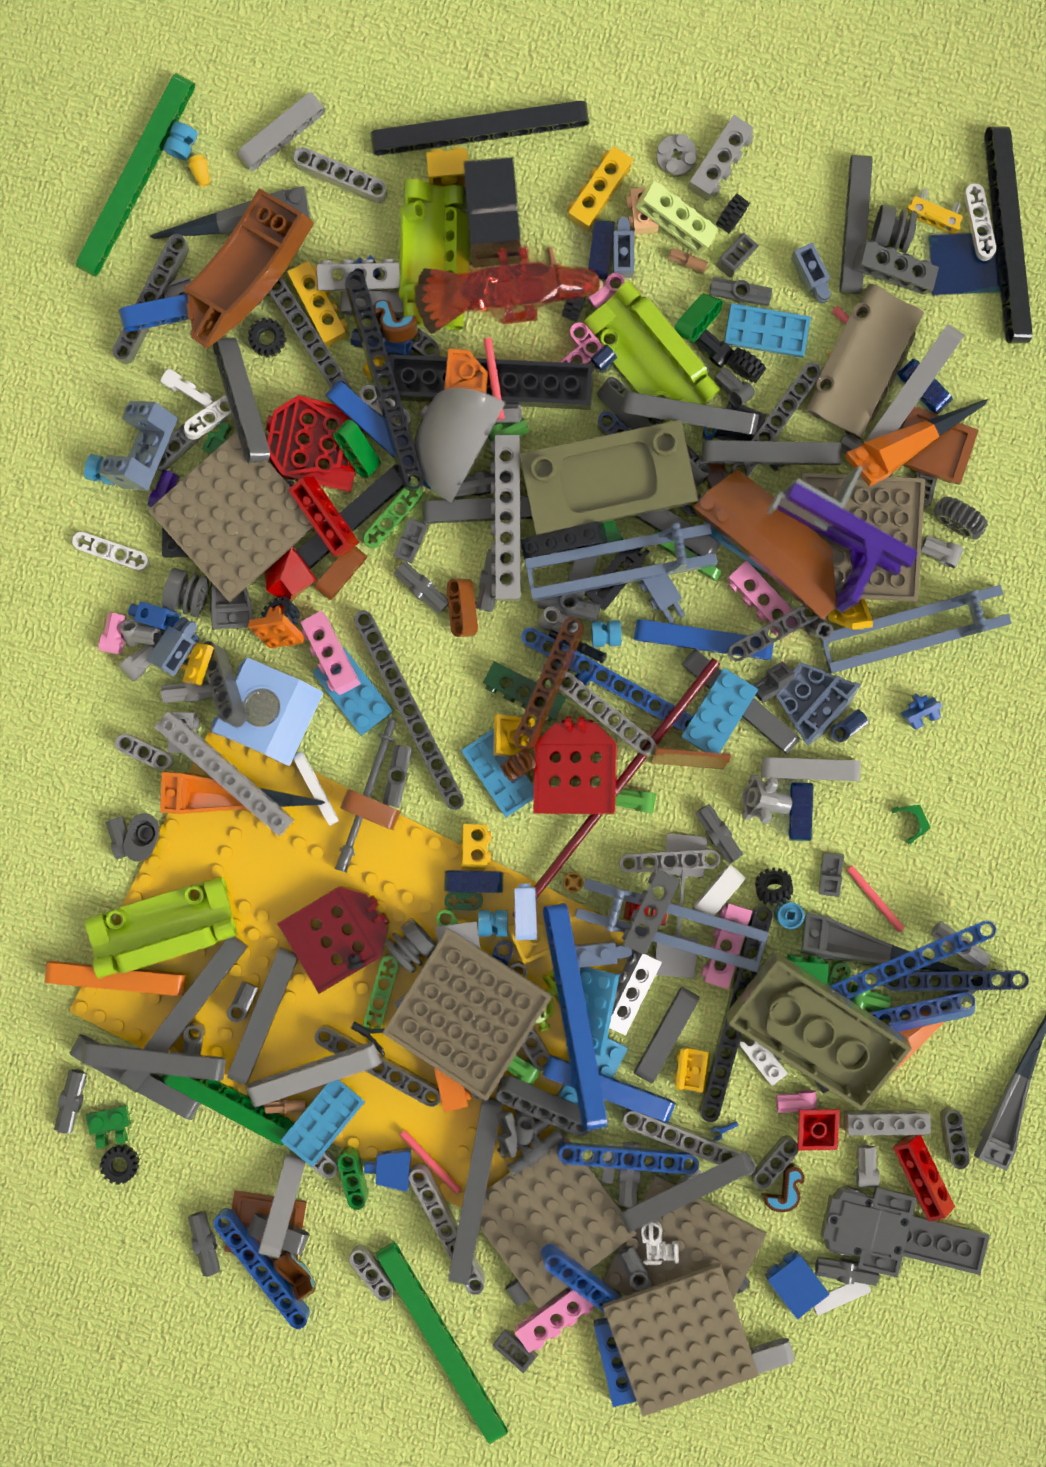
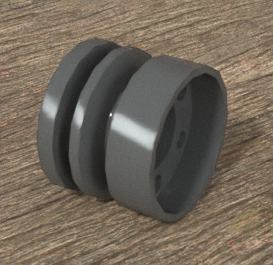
M882 203L875 219L871 241H875L880 246L886 248L890 240L891 248L897 250L899 246V252L906 253L915 235L917 211L910 210L907 215V209L902 208L899 215L896 216V206Z
M173 568L168 575L164 587L162 608L177 612L181 605H183V614L188 615L191 612L192 617L198 618L208 596V577L202 575L199 579V575L194 573L188 581L187 571Z
M410 918L401 926L405 936L402 937L394 932L392 936L396 942L388 938L385 944L394 959L401 966L414 973L417 968L412 961L421 966L423 962L419 955L422 954L429 959L437 945L428 933L414 919Z

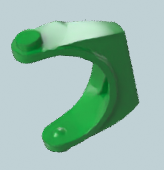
M921 805L896 806L891 810L892 813L909 811L918 819L919 831L913 837L905 840L908 844L913 843L914 840L931 828Z

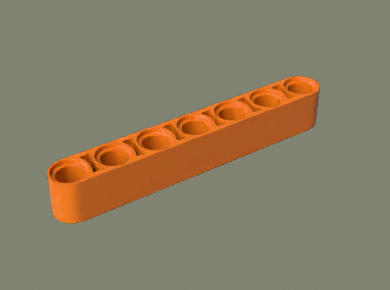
M46 961L44 982L183 996L185 994L186 974L135 969L120 974L119 972L98 979L91 964Z

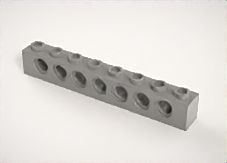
M495 435V441H491V453H495V461H491V474H495V482H491V494H495V502H491V514H495V522H491V535H495V543H491L492 555H496V563H492V575H496V583H492V596H496V601H520V435ZM502 453H509L511 459L508 462H503L500 460V455ZM503 473H508L511 475V480L509 482H502L500 476ZM504 493H508L512 497L507 503L500 500V496ZM507 513L512 519L509 523H503L500 520V516ZM503 534H509L512 540L504 544L500 541V537ZM503 554H509L512 557L509 564H503L500 561V557ZM504 574L510 575L512 577L511 583L507 585L502 584L500 581L501 576Z
M168 711L156 724L155 728L278 836L283 835L293 824L295 819L176 714Z

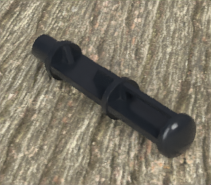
M550 630L548 636L556 640L559 632ZM580 641L577 647V651L580 654L583 653L600 661V663H603L607 658L606 652L604 653L591 647L587 643ZM564 642V643H563V644H565V645L570 646V643H569V642Z

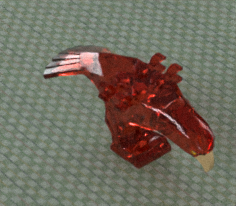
M527 246L519 247L520 264L508 265L507 248L498 249L500 266L487 267L462 274L423 268L416 286L415 303L424 327L430 334H434L466 311L490 312L494 318H499L502 324L538 321L537 308L544 307L553 302L577 299L595 294L603 289V282L592 269L560 265L552 266L541 262L529 263Z

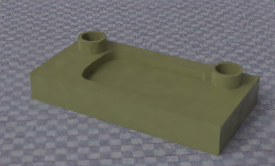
M682 420L520 454L536 535L595 521L605 523L696 504L698 501Z
M776 951L773 952L726 1013L730 1026L861 1111L912 1050L907 1037Z

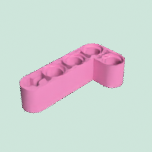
M579 322L571 327L570 340L576 346V349L560 362L571 363L572 359L578 358L582 363H592L590 357L595 353H589L586 348L593 345L598 351L601 349V344L585 324ZM576 330H581L584 332V336L577 338L573 333Z

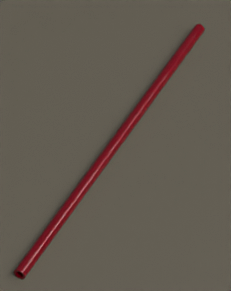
M712 658L652 734L651 738L656 742V745H658L719 667L720 663ZM647 741L642 750L648 751L651 748V742ZM638 752L617 779L616 797L648 756ZM590 814L535 884V900L541 895L603 814Z

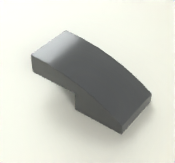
M410 517L393 556L412 564L429 525Z
M783 661L766 671V677L753 684L754 687L759 689L755 696L762 703L766 702L782 690L793 679L795 673Z
M823 851L819 895L840 896L844 854Z
M503 1110L496 1114L503 1131L502 1134L496 1137L503 1155L513 1158L516 1156L517 1151L515 1121L511 1112Z

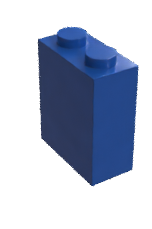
M797 1250L787 1253L783 1257L782 1262L778 1265L773 1264L770 1266L765 1274L768 1282L797 1320L830 1295Z

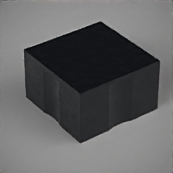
M514 157L464 161L473 268L521 264V236Z

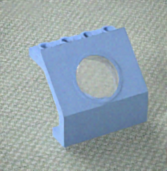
M246 658L239 665L235 678L246 712V721L241 727L236 728L220 720L219 716H217L212 722L210 732L233 740L265 754L279 763L290 766L324 692L297 678Z

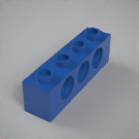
M607 1317L593 1320L612 1406L617 1407L637 1402L623 1361L619 1364L612 1362L613 1358H621L616 1343L610 1344L607 1342L610 1337H614ZM620 1377L627 1379L623 1384L616 1382Z

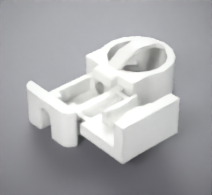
M656 1220L642 1226V1241L646 1243L647 1258H644L643 1261L644 1264L660 1265L662 1260L678 1263V1241H672V1244H665V1241L662 1242L663 1229ZM649 1225V1237L645 1234V1227ZM653 1225L659 1229V1234L655 1238H653Z

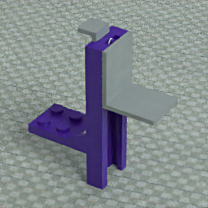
M858 466L844 478L834 499L797 479L783 493L779 492L773 497L766 511L770 515L778 509L850 550L852 572L849 573L845 580L847 584L845 589L841 590L836 599L838 604L835 609L841 612L858 603L875 565L896 576L900 573L902 565L906 568L911 567L918 554V551L843 509L863 469L861 466Z

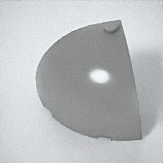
M450 388L439 392L433 398L430 406H424L420 414L423 419L416 432L414 448L424 480L442 498L452 503L505 402L473 389Z

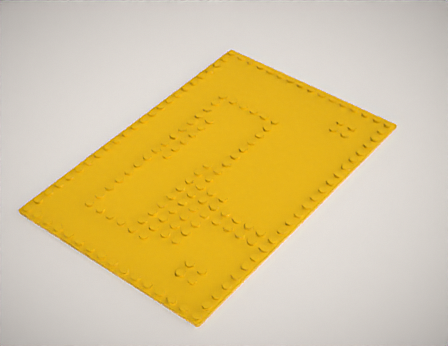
M211 726L205 741L259 788L314 799L294 761L291 762L290 766L279 763L265 754L210 732ZM193 762L188 772L211 777L195 762ZM314 772L338 816V822L330 826L318 805L282 807L295 821L283 835L278 836L248 809L187 814L168 813L160 828V837L156 842L152 854L144 860L122 906L221 876L224 878L237 929L236 937L248 947L189 1025L193 1022H200L205 1027L206 1032L203 1036L201 1055L226 1058L224 1078L218 1081L249 1097L246 1086L250 1083L333 1055L334 1053L318 1045L315 1041V1033L323 1025H329L361 1044L369 1043L368 1038L352 1030L351 1026L354 1021L364 1026V1019L380 962L386 955H391L389 948L385 944L383 954L379 959L318 994L300 961L297 960L247 1085H243L227 1078L230 1067L279 948L282 947L294 952L277 923L339 886L368 892L370 896H375L379 903L378 910L381 914L384 912L390 922L387 924L389 930L386 940L391 938L396 942L392 936L394 932L404 937L401 926L412 918L438 945L436 927L439 925L436 922V917L440 910L448 909L444 903L448 893L453 891H475L483 897V904L477 910H452L460 924L477 921L478 928L479 910H490L492 913H495L496 910H507V926L515 923V917L512 915L515 911V888H519V884L530 883L531 887H534L537 882L493 860L487 863L485 869L461 868V844L401 814L393 830L363 818L353 846L355 855H352L347 873L336 870L334 868L341 852L339 849L346 844L355 814L340 808L348 788ZM473 852L471 853V858L479 861L481 860V855ZM548 887L537 898L536 922L545 925L543 917L544 906L561 903L567 905L575 945L614 941L615 945L624 943L625 940L621 939L623 932L609 931L604 926L575 918L578 908L597 914L600 913ZM196 889L191 890V896L199 899V891ZM452 895L451 899H448V903H451L454 907L456 903H463V900L456 899L455 895ZM472 895V898L465 899V902H470L472 906H476V903L480 902V900L476 899V895ZM334 906L333 914L340 917L343 914V909L340 906ZM443 913L440 915V920L444 924L450 923L451 916L448 913ZM117 914L114 921L121 923V916ZM314 918L312 926L315 929H320L322 922L320 919ZM349 923L344 924V932L347 934L353 933V926ZM508 928L507 937H496L495 934H491L490 937H479L480 949L508 967L514 962H523ZM324 936L322 943L325 946H331L332 939L329 936ZM226 939L218 941L212 946L139 969L186 974V993ZM360 941L354 942V949L356 951H363V943ZM548 953L525 964L527 966L526 978L545 991L550 989L542 977L545 975L551 977L549 973L553 970L551 955ZM333 954L332 959L334 963L341 964L343 961L340 954ZM419 955L423 962L421 966L412 961L417 968L414 973L399 964L381 1028H386L398 1009L394 1003L408 993L428 961V958L424 955ZM627 957L617 959L616 964L589 967L619 974L627 962ZM389 959L388 962L384 961L387 969L385 973L381 971V974L393 977V974H389L391 967H395L392 959ZM516 966L513 968L517 973L524 974L522 967ZM382 978L379 980L378 985L381 989L386 990L389 988L390 982L388 979ZM242 981H246L257 986L259 990L250 1006L248 1016L244 1020L235 1023L227 1017V1010L231 1006ZM81 987L70 1008V1012L140 1048H144L183 996ZM552 997L554 1012L551 1017L546 1019L547 1024H550L551 1027L546 1031L540 1032L538 1029L540 1027L539 1023H535L534 1028L550 1055L570 1062L560 1004L555 997ZM376 998L373 1001V1006L376 1009H382L384 1001L381 998ZM239 1007L233 1009V1015L236 1018H241L242 1010ZM370 1010V1014H374L372 1020L368 1021L370 1028L379 1026V1023H376L377 1015L382 1016V1013H374ZM190 1029L192 1036L199 1037V1032L196 1029ZM321 1031L320 1037L323 1040H329L330 1034L327 1031ZM183 1033L169 1051L183 1053ZM383 1033L370 1034L384 1049V1057L438 1087L433 1066ZM528 1038L526 1040V1045L529 1047H535L537 1045V1040L534 1038ZM345 1041L338 1042L340 1050L348 1049ZM521 1046L517 1052V1055L523 1058L525 1061L528 1060L531 1062L530 1058ZM541 1055L536 1060L539 1064L544 1065L547 1063L548 1058ZM381 1062L378 1066L374 1068L376 1070H382L384 1068V1065ZM507 1070L505 1071V1073H504L503 1076H502V1077H504V1076H511V1077H514V1078L516 1077L515 1075H513L512 1073H510V1072L507 1071ZM366 1071L339 1079L363 1099L365 1103L332 1144L342 1149L354 1147L358 1150L360 1158L366 1161L377 1162L379 1151L411 1148L399 1136L402 1131L406 1130L462 1189L455 1194L412 1148L410 1172L417 1163L427 1165L445 1200L462 1208L482 1099H476L471 1094L472 1100L468 1101V1107L444 1112L441 1098L436 1106H426ZM398 1071L391 1073L393 1080H400L402 1078ZM542 1071L532 1086L557 1096L563 1084L544 1077ZM409 1082L408 1086L411 1090L419 1089L417 1082ZM499 1082L489 1098L497 1099L496 1094ZM326 1084L285 1098L287 1100L305 1099L307 1109ZM429 1091L426 1097L429 1100H435L437 1094ZM502 1103L501 1111L511 1112L515 1121L514 1108ZM288 1112L287 1115L285 1113L279 1114L295 1123L303 1112ZM500 1123L498 1125L496 1136L503 1133ZM550 1125L539 1133L540 1139H545L549 1136L554 1126ZM497 1137L487 1189L508 1174L510 1170L507 1165L522 1155V1151L518 1149L515 1157L503 1159L497 1151L500 1147ZM531 1141V1142L529 1143V1144H530V1147H529V1148L533 1149V1147H532L533 1145H532V1141ZM421 1172L414 1173L417 1178L424 1177Z

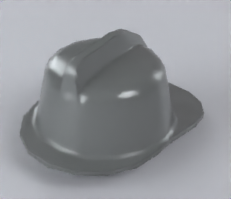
M141 813L131 820L123 847L125 855L130 860L141 862L152 854L160 837L159 824L154 816L148 813Z

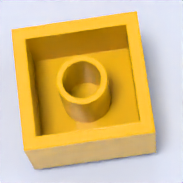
M455 147L449 151L433 149L431 152H426L430 184L438 186L461 185L466 187L464 161H468L467 149Z

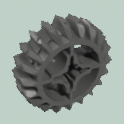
M941 498L933 511L934 516L941 524L965 538H980L988 525L987 520L979 511L956 498Z

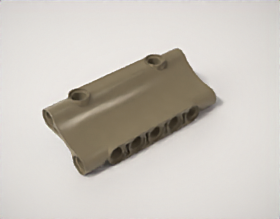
M868 284L859 304L853 308L817 380V388L805 411L813 417L841 428L845 433L860 440L869 421L874 420L914 341L915 330L924 312L920 308L894 297L883 288L875 284ZM867 313L865 317L859 318L860 314ZM825 385H831L828 390H823Z

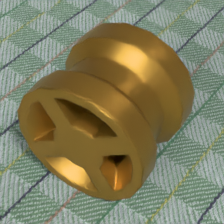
M569 872L563 878V885L568 892L575 893L583 887V879L577 872Z

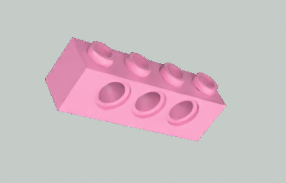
M745 561L727 578L729 581L728 586L735 593L738 591L743 596L741 598L748 607L752 606L757 611L755 614L762 622L766 621L770 624L775 621L772 618L773 610H778L781 613V617L793 611L748 561ZM745 581L753 583L754 589L752 591H747L744 588ZM760 595L767 598L768 603L766 606L758 603ZM788 617L786 625L789 628H794L796 620L793 617ZM775 627L769 628L775 636L778 635V630Z
M321 610L301 621L303 626L301 632L305 636L306 641L310 640L312 646L309 648L314 657L318 656L320 660L318 666L323 674H327L329 680L326 682L330 690H335L339 695H342L360 685L361 683L324 612ZM324 634L321 640H317L318 635ZM333 650L330 657H325L328 651ZM341 667L340 673L334 674V670Z
M726 903V906H722L719 917L748 925L752 911ZM715 927L713 937H716L714 945L709 947L739 956L744 936ZM723 940L730 941L731 946L729 949H721L720 944ZM709 958L708 965L704 964L701 976H704L703 980L728 989L735 965L725 963L724 967L718 970L714 967L716 960Z
M568 1287L515 1326V1334L529 1353L532 1350L537 1351L543 1347L546 1340L557 1337L565 1326L570 1327L576 1323L580 1315L590 1313L594 1309V1305ZM574 1301L578 1306L570 1309L567 1306L569 1302ZM553 1314H560L561 1319L554 1321L551 1319V1316ZM543 1326L545 1330L542 1333H537L534 1328Z

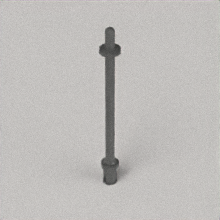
M395 718L388 720L384 734H378V737L382 738L363 792V795L366 797H371L389 742H395V739L391 737L396 724ZM355 815L346 844L339 849L341 852L334 869L347 873L352 855H355L353 846L363 820L362 817Z

